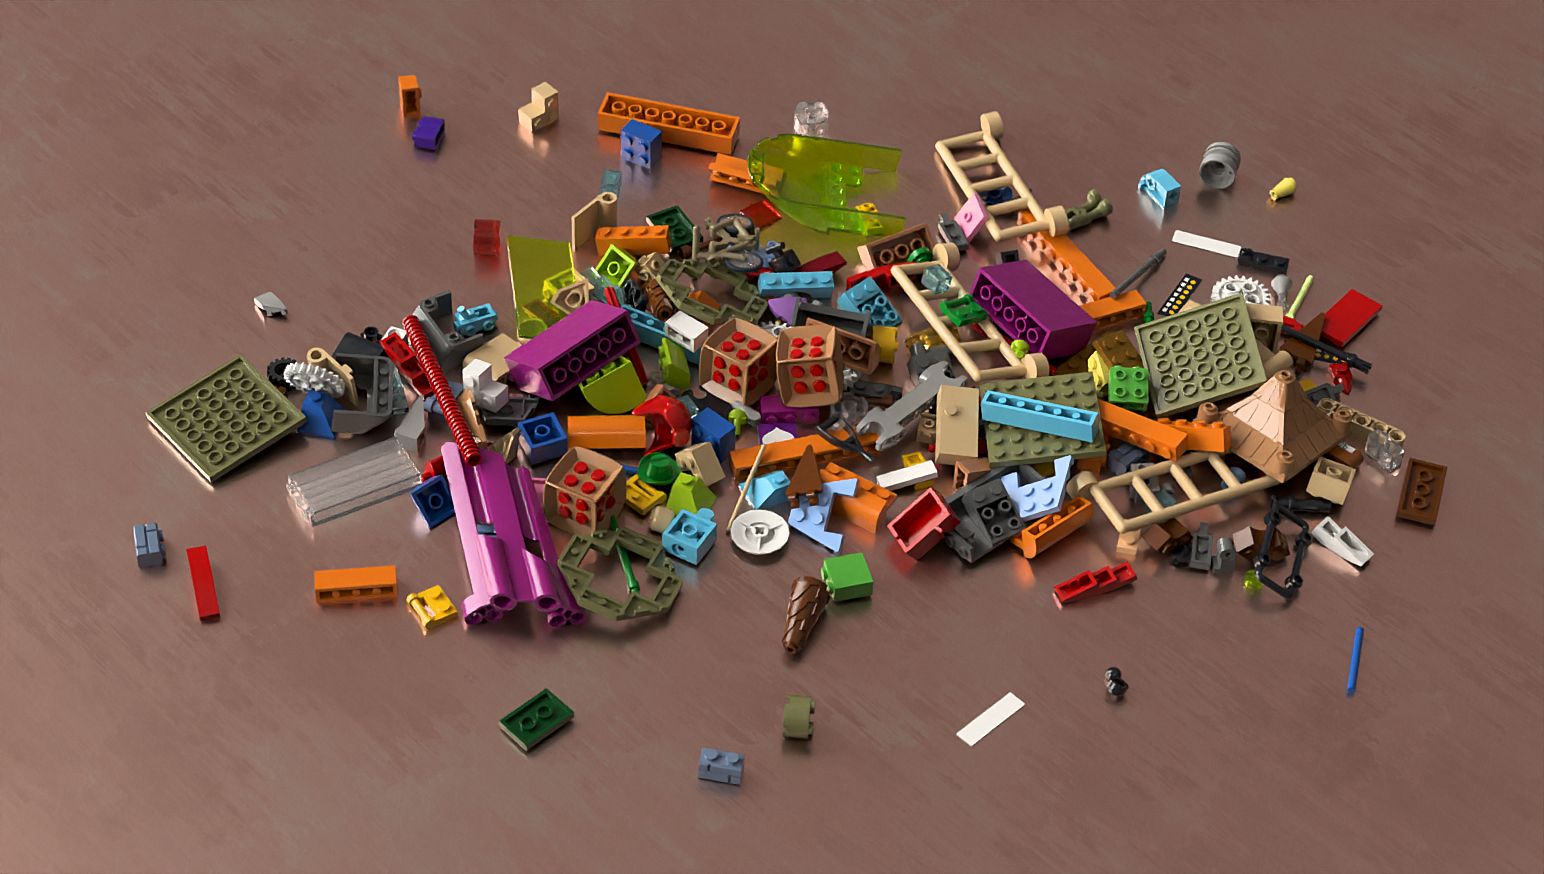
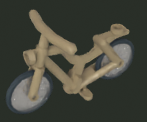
M726 214L719 217L715 225L712 222V218L708 217V219L704 220V228L709 229L711 238L714 239L721 236L723 240L721 242L711 241L709 250L702 252L700 251V227L698 225L694 226L692 259H697L698 262L699 258L706 259L711 267H716L720 262V265L727 266L737 272H755L761 269L764 264L761 256L751 252L753 248L754 251L759 248V227L755 228V235H749L748 232L753 229L754 222L745 215ZM729 234H736L738 238L730 237ZM734 244V246L722 250L727 245Z

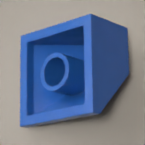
M309 390L301 410L306 416L307 422L298 427V433L335 440L338 432H331L334 409H346L329 394Z
M442 474L429 478L410 493L428 528L433 527L455 513L451 491Z

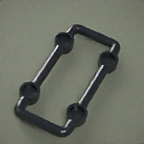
M1275 504L1263 518L1266 530L1260 554L1253 558V564L1256 567L1255 576L1259 582L1283 598L1291 599L1294 597L1295 591L1302 586L1303 579L1299 574L1305 549L1312 544L1313 537L1309 533L1310 527L1306 521L1282 505ZM1281 515L1302 528L1301 533L1295 537V543L1298 548L1292 573L1285 579V586L1288 590L1263 574L1272 561L1268 552L1274 528L1281 523Z

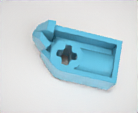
M1159 169L1142 176L1138 188H1144L1163 208H1167L1178 203L1181 185L1166 170Z

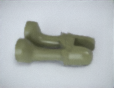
M1092 189L1087 194L1086 203L1065 211L1069 229L1072 230L1090 224L1096 218L1106 217L1112 214L1113 207L1108 199L1101 200L1100 193L1096 189Z

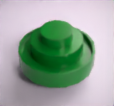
M922 247L913 251L907 262H931L933 254L927 247Z

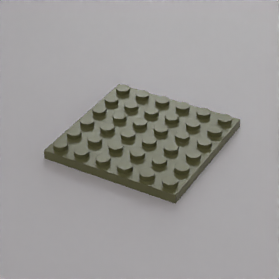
M1243 293L1134 327L1143 366L1145 369H1148V386L1157 419L1199 407L1206 402L1212 403L1260 388L1267 382Z
M242 354L145 412L147 418L210 482L215 481L307 422L306 416Z
M1093 372L979 384L981 402L987 390L1098 412L1099 430L1093 442L984 420L990 468L1054 462L1056 459L1069 455L1073 459L1107 456Z

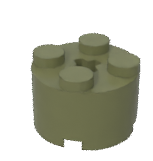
M786 694V699H790V701L785 703L783 727L787 728V732H783V737L808 739V735H813L814 722H810V714H815L816 701H811V696Z

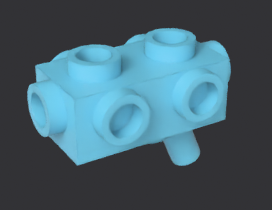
M489 303L468 310L464 306L458 307V313H454L455 321L453 322L455 332H460L462 336H473L477 331L493 329L496 326L498 314Z

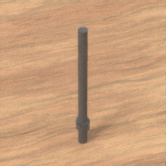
M1161 249L1159 252L1153 253L1146 263L1110 293V297L1115 299L1153 265L1161 262L1162 257L1167 254V251Z

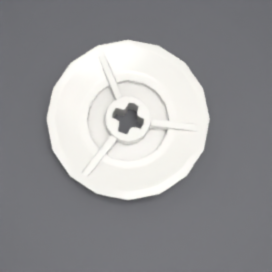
M750 510L740 514L733 521L730 529L732 540L737 547L757 555L770 554L780 550L787 543L790 534L785 520L776 513L766 510Z

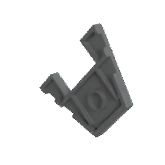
M529 393L528 398L508 397V402L496 413L481 407L479 409L486 425L517 427L518 422L530 419L544 398Z

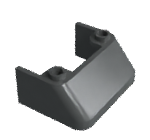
M450 290L422 300L412 313V315L419 318L443 372L461 366L464 358L469 353L484 345L482 333L464 339L461 334L455 332L444 335L434 322V320L453 314Z
M797 297L791 327L806 326L807 318H811L867 338L872 315L870 310H866V314L804 303L801 297Z
M336 353L335 361L341 366L346 364L353 370V373H350V375L354 377L355 387L368 389L367 412L334 409L331 432L364 434L390 419L392 415L393 361L388 357Z

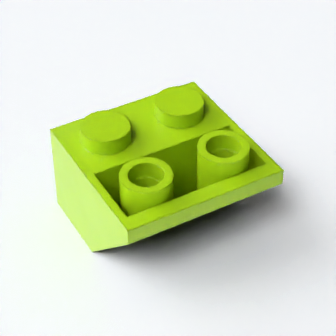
M661 338V346H658L661 359L658 360L659 370H663V384L678 388L679 390L690 388V372L684 349L667 338Z

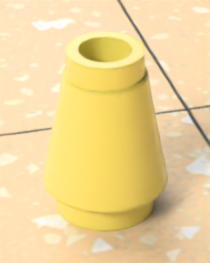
M1285 178L1270 191V194L1275 200L1293 194L1297 190V184L1294 179Z

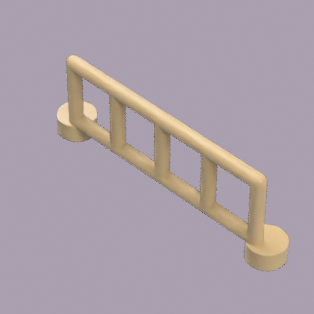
M997 111L981 115L982 131L936 143L937 151L968 199H970L973 193H983L1011 185L1015 187L1021 196V199L988 207L982 201L989 218L985 225L996 241L1001 242L1048 230L1052 237L1068 233V219L1064 208L1060 205L1045 209L1044 213L997 143L996 139L1003 137V124ZM984 141L992 154L957 162L949 149ZM999 163L1007 176L971 184L963 171ZM1029 208L1037 221L1001 230L993 216Z
M954 243L937 244L933 249V261L895 265L891 268L892 275L974 381L983 382L1020 376L1023 379L1049 376V364L1047 358L1042 353L1026 354L1022 359L1018 358L988 317L986 320L975 323L980 325L990 338L989 340L959 343L947 328L957 325L947 316L939 317L927 302L929 300L955 297L959 299L968 294L952 273V271L958 269L960 264L959 250ZM938 272L949 287L919 291L907 275ZM999 350L1011 366L980 370L968 353Z
M1228 449L1225 452L1196 451L1181 456L1177 462L1167 460L1098 482L1092 472L1084 471L1075 475L1068 482L1066 491L1072 499L1078 495L1088 501L1095 499L1118 532L1124 534L1152 525L1154 522L1159 523L1278 485L1281 482L1265 473L1267 475L1265 477L1241 484L1220 457L1232 453ZM1208 460L1229 488L1202 496L1182 468ZM1170 472L1191 500L1164 508L1143 480ZM1132 484L1152 512L1125 521L1104 492Z

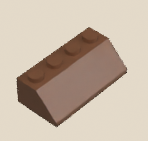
M924 223L857 247L863 265L867 270L882 266L905 263L913 251L922 247H927L933 254L935 244L928 223Z
M807 318L806 326L828 325L811 318ZM836 328L841 344L843 365L871 375L879 365L881 347L878 342Z

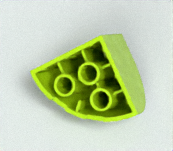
M622 355L578 384L586 400L594 408L607 414L628 412L635 409L647 398L632 362Z

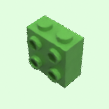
M1110 367L1108 374V403L1126 410L1146 411L1148 406V369L1142 367Z
M862 552L824 559L821 576L827 582V591L831 589L834 602L873 595L874 581Z

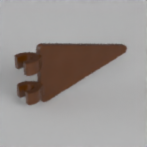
M1322 312L1298 332L1319 341L1325 313ZM1291 337L1280 346L1279 351H1286L1291 357L1298 359L1295 371L1302 373L1307 363L1313 364L1317 348Z
M812 445L806 447L785 492L788 501H791V509L800 507L799 496L807 495V499H810V506H817L819 504L818 493L823 492Z

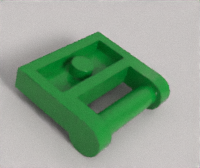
M966 294L963 298L952 301L945 300L939 304L940 310L958 327L986 320L988 313L974 301L971 294ZM966 305V306L961 307V308H957V309H954V310L952 309V308H955V307H958V306Z

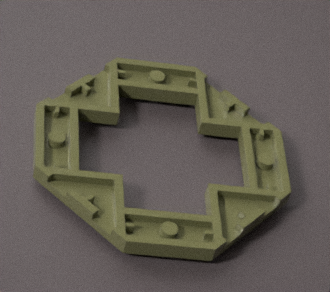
M668 259L656 277V281L679 310L689 316L701 319L702 322L707 324L723 325L731 319L739 318L757 325L769 304L765 299L759 297L760 292L754 285H750L747 282L748 277L745 274L720 265V263L716 267H711L706 259L704 262H698L697 259H684L683 262ZM682 273L699 280L704 273H707L714 279H720L730 286H736L733 295L742 301H748L743 311L727 304L719 311L688 297L692 288L676 281Z
M619 527L616 531L607 532V530L591 532V535L585 536L574 534L557 562V566L578 605L614 621L667 613L683 584L680 576L677 577L674 571L675 567L669 556L666 557L661 542L626 527ZM616 544L651 559L646 566L645 572L662 579L651 599L632 591L626 602L623 603L589 588L595 574L579 568L589 549L591 548L609 556Z

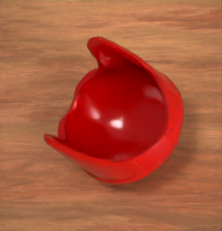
M658 395L639 404L631 412V414L636 416L649 414L653 416L655 440L644 456L675 446H684L688 443L692 429V416L680 400L670 396Z

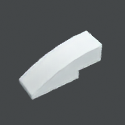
M1329 516L1310 533L1329 550L1359 566H1362L1374 555L1346 526L1341 529Z

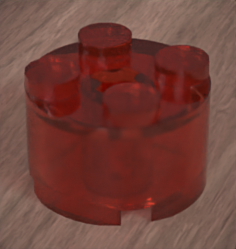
M475 219L473 234L474 255L499 256L501 220Z

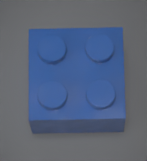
M631 119L621 129V157L651 169L661 159L662 131Z
M707 407L692 418L691 445L710 442L719 463L721 464L729 458V451L735 450L736 426Z
M554 412L517 423V427L520 429L519 442L531 465L563 456L568 452L567 436Z

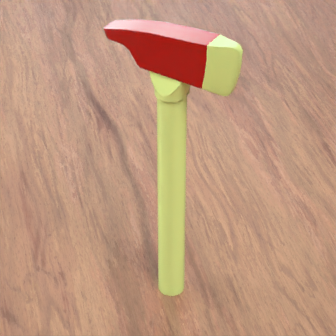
M1309 275L1290 311L1287 315L1283 316V325L1288 327H1304L1294 317L1314 281L1313 276Z

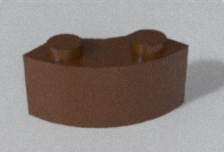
M1171 518L1162 524L1154 522L1141 535L1146 542L1161 554L1172 553L1173 549L1181 544L1188 546L1192 540L1190 531L1175 518Z
M1248 526L1232 534L1236 552L1248 560H1253L1254 557L1260 554L1265 530H1258ZM1277 527L1274 528L1268 552L1271 560L1279 561L1283 557L1290 555L1286 536Z

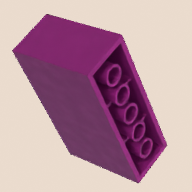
M1027 259L980 267L969 293L973 296L974 301L1011 338L1023 340L1029 345V354L1042 353L1047 360L1080 352L1088 345L1097 324L1089 314Z
M591 300L505 356L504 359L519 390L554 401L638 345L641 341L626 309Z

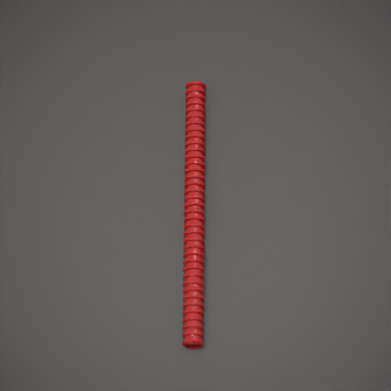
M409 315L403 320L406 333L465 463L470 467L477 466L482 461V455L419 318L415 315Z

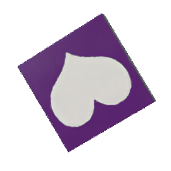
M795 422L757 424L759 446L797 438Z

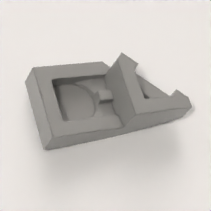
M272 292L254 298L255 304L261 309L266 310L268 316L281 312L282 315L288 314L287 308Z

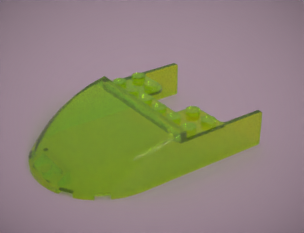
M777 134L775 138L770 139L766 137L760 140L749 152L747 169L756 186L780 210L808 228L829 235L830 231L879 238L890 236L904 229L906 217L860 211L856 208L847 207L846 186L860 187L862 185L863 168L896 172L902 154L901 149L800 134Z

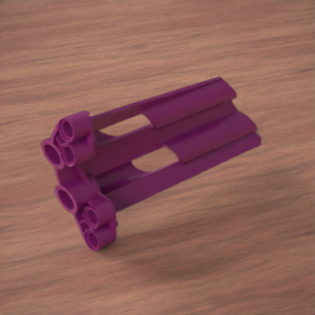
M445 442L441 447V452L474 593L461 604L465 622L474 625L480 623L483 618L491 622L497 621L502 618V611L513 609L517 602H534L537 609L547 613L549 624L552 627H560L567 620L573 624L584 622L587 619L586 610L584 607L579 606L574 596L570 594L567 583L557 566L558 555L529 469L524 466L520 468L511 467L504 462L502 455L480 447L478 449L482 455V461L477 466L470 467L465 463L457 443ZM476 521L483 525L494 526L497 538L480 535ZM524 539L540 543L544 560L526 550Z

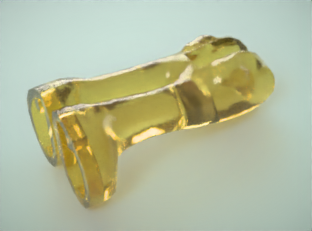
M932 326L920 332L912 333L904 340L906 347L909 349L913 344L922 343L927 350L928 347L944 342ZM956 326L947 327L957 341L961 343Z

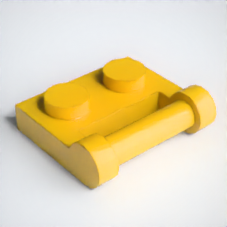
M638 474L626 481L625 503L641 515L646 514L657 504H662L667 498L666 493L658 491L650 484L643 482Z
M439 585L418 594L412 593L406 598L408 604L414 607L423 620L422 624L426 629L458 617V611ZM422 602H424L427 605L431 613L434 615L433 617L429 616V614L426 612L424 607L421 605Z

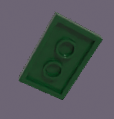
M678 205L646 216V222L650 226H669L672 240L671 253L677 252L678 248L684 245L693 246L694 225ZM700 233V243H702L703 236Z
M546 688L499 720V727L527 751L574 718V712Z

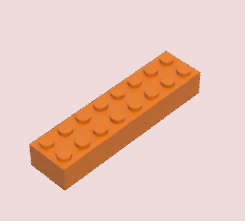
M607 92L597 113L598 130L621 134V129L631 119H634L662 131V142L722 154H732L740 134V117Z

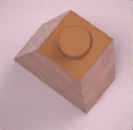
M989 457L957 461L955 464L953 490L955 492L994 469L990 468Z

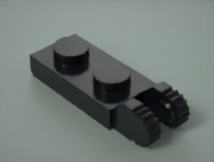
M1250 248L1240 249V256L1237 260L1238 264L1251 267L1252 269L1286 275L1289 258L1255 252Z

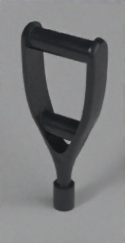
M832 414V417L815 426L816 433L832 445L857 452L870 464L875 461V457L862 448L853 428L838 414ZM838 423L850 437L842 441L825 430Z

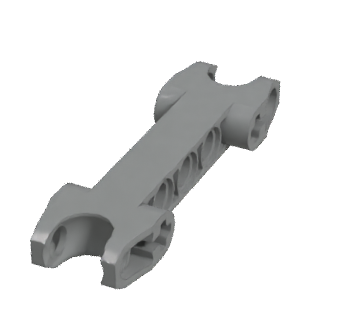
M947 361L931 365L920 375L918 382L921 384L888 409L883 411L876 406L870 410L857 425L856 433L858 435H865L869 432L878 434L880 437L876 441L875 447L878 451L892 447L905 436L907 430L904 427L937 403V394L941 385L966 387L968 378L966 376H960L955 379L946 377L945 373L949 365Z

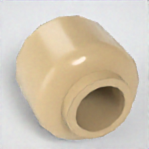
M657 506L655 509H651L647 524H650L651 530L664 533L675 519V512L672 509Z

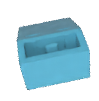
M871 276L844 292L836 301L842 310L866 314V310H870L872 315L870 326L894 327L903 321Z

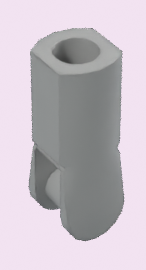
M738 400L733 402V409H741L747 413V422L751 426L757 427V424H761L759 412L752 409L748 404L743 406V403Z

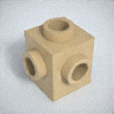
M657 252L640 258L634 270L645 283L649 279L657 277L665 262Z

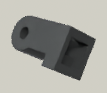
M1224 537L1216 543L1218 549L1216 556H1211L1213 574L1233 573L1237 555L1234 541L1230 537Z

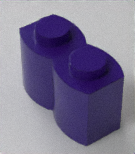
M424 116L422 120H419L417 129L412 134L414 146L435 150L445 131V119Z

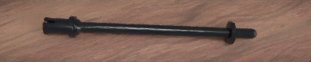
M1282 324L1281 332L1345 361L1349 368H1355L1365 374H1368L1369 370H1371L1373 364L1358 358V355H1347Z

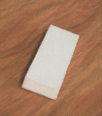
M932 460L876 477L879 486L892 491L936 478L938 474Z

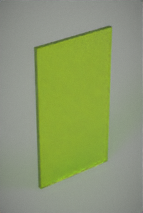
M507 235L506 242L518 337L533 339L568 316L567 313L550 302L559 289L575 283L570 242Z

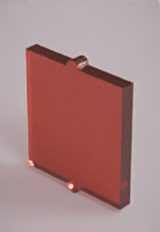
M764 200L750 204V206L740 210V214L751 218L754 222V227H759V230L768 225L771 226L772 223L782 219V216Z

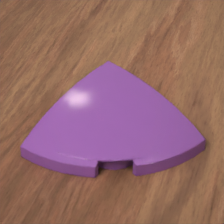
M780 297L768 300V306L777 319L781 317L787 323L786 326L790 327L797 297ZM801 298L802 302L807 303L806 298Z

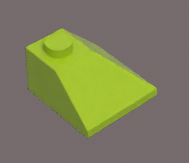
M611 244L592 274L607 287H614L616 294H618L637 262L635 257L626 250Z
M681 472L673 484L666 508L674 510L675 518L682 509L696 514L701 508L711 510L716 501V496L700 478Z

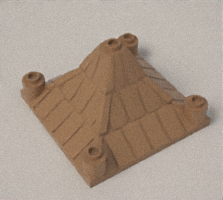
M1286 370L1277 372L1260 388L1228 397L1216 406L1211 402L1201 404L1197 417L1192 421L1194 423V421L1203 420L1207 424L1223 422L1224 425H1231V448L1229 450L1281 483H1285L1352 435L1353 428L1350 427L1352 415L1348 411H1335L1333 418H1331L1307 398L1304 389L1296 377Z

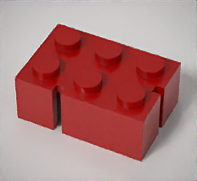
M930 487L890 522L887 527L894 537L898 539V543L905 553L918 560L945 537L944 532L949 533L961 521L943 495Z

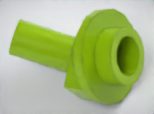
M1015 340L1011 344V350L1015 352L1018 358H1022L1028 353L1029 345L1023 340Z
M734 409L729 413V422L736 426V436H740L741 425L746 424L748 419L747 413L741 409Z

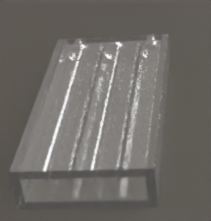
M393 437L288 475L289 483L286 484L288 493L294 496L297 508L302 509L304 520L309 521L311 526L315 527L411 492L421 484L420 473L397 437Z

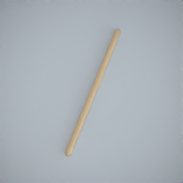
M762 444L729 521L726 529L727 534L730 533L733 521L737 518L765 451V444Z

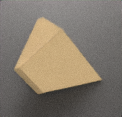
M588 278L559 289L550 303L568 315L589 302Z
M519 427L488 446V450L502 455L506 464L517 456L520 437Z

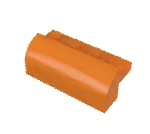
M720 153L717 154L715 163L710 162L708 168L712 172L710 180L773 197L780 195L787 176L784 170Z
M568 416V449L573 447L586 449L646 448L645 416Z
M832 462L824 470L820 468L821 483L858 479L859 485L855 498L835 495L831 512L876 534L886 522V512L897 500V494Z
M1079 495L1069 502L1066 500L1062 503L1061 511L1048 514L1027 527L1021 533L1010 538V543L1021 548L1024 551V557L1033 558L1090 522L1093 518V503Z

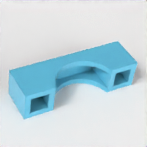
M832 271L760 273L758 280V291L760 292L759 297L761 299H764L767 295L780 298L791 292H805L810 294L813 299L831 298L834 290Z

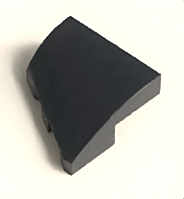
M629 278L622 287L624 304H631L632 308L645 312L647 305L646 297L636 281Z

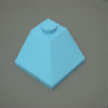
M772 471L753 478L745 497L755 510H764L788 501L785 492L790 484V480L783 471ZM746 481L738 484L741 491H743Z

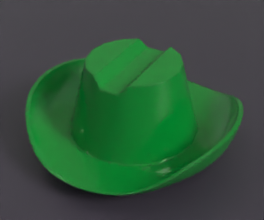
M659 452L644 456L637 470L639 478L643 482L652 485L670 484L676 481L682 472L681 467L668 455Z

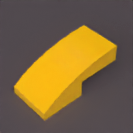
M920 452L902 455L905 468L926 462ZM930 479L913 484L915 490L934 486V480Z

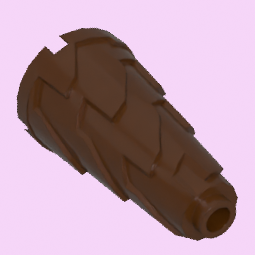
M656 278L646 281L641 289L647 301L646 310L650 311L658 320L666 322L674 315L675 304L656 281Z
M805 576L804 580H800V577H798L792 583L785 631L782 638L783 647L790 654H795L804 647L819 615L830 600L831 589L827 591L828 585L817 578Z

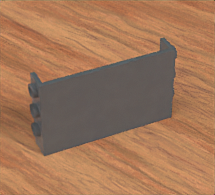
M1025 464L994 468L945 498L960 519L961 523L959 525L974 532V540L977 542V546L973 548L952 530L949 533H943L945 535L943 539L947 545L953 547L962 558H966L972 563L1012 538L1013 536L991 545L972 521L961 500L965 492L1015 472L1020 476L1021 487L1047 479L1037 473L1032 466ZM1045 516L1026 521L1024 524L1027 528Z

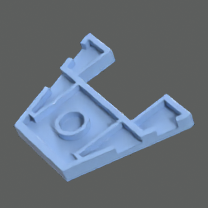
M1071 455L1056 459V476L1021 487L1020 476L1017 472L1001 477L1003 485L1024 522L1061 511L1066 492V481L1069 480L1071 474L1069 470L1074 464V459Z
M858 479L822 483L823 492L818 493L819 504L817 506H810V499H807V495L799 496L800 507L791 509L788 525L840 554L845 537L841 534L826 532L835 495L855 498L859 485Z

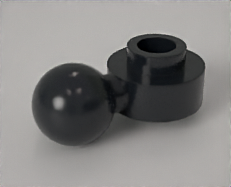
M1110 667L1105 673L1106 680L1108 681V690L1115 696H1123L1129 686L1121 679V671L1117 667Z

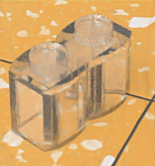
M1377 429L1368 434L1364 449L1366 455L1376 461L1388 473L1400 469L1405 453L1403 448L1396 442L1391 441V438L1382 430Z

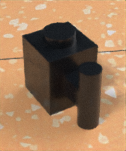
M784 242L765 249L768 255L772 253L774 255V258L768 262L774 273L794 272L801 265L793 249L783 252V249L786 247Z

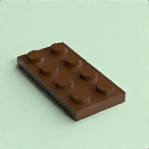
M1409 458L1396 516L1435 526L1448 467Z

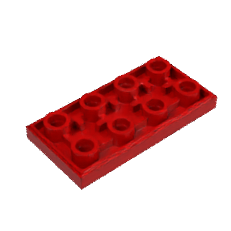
M1351 289L1325 313L1320 336L1343 347L1382 310L1383 305Z

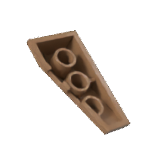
M467 388L456 400L457 404L461 409L477 447L488 450L478 410L473 406L475 404L473 393L470 388Z

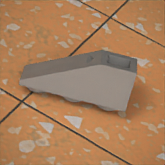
M422 395L419 396L416 402H413L411 410L408 414H405L402 424L396 428L394 433L397 447L417 453L426 440Z

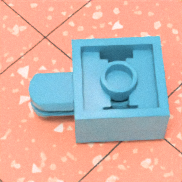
M701 508L694 514L682 509L662 534L663 551L697 565L717 538V524L714 523L713 511L708 508Z

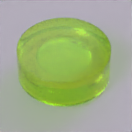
M1249 570L1244 576V584L1250 589H1260L1263 586L1255 576L1256 570Z

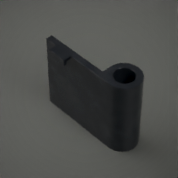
M347 332L331 356L335 360L336 353L388 357V354L381 344Z

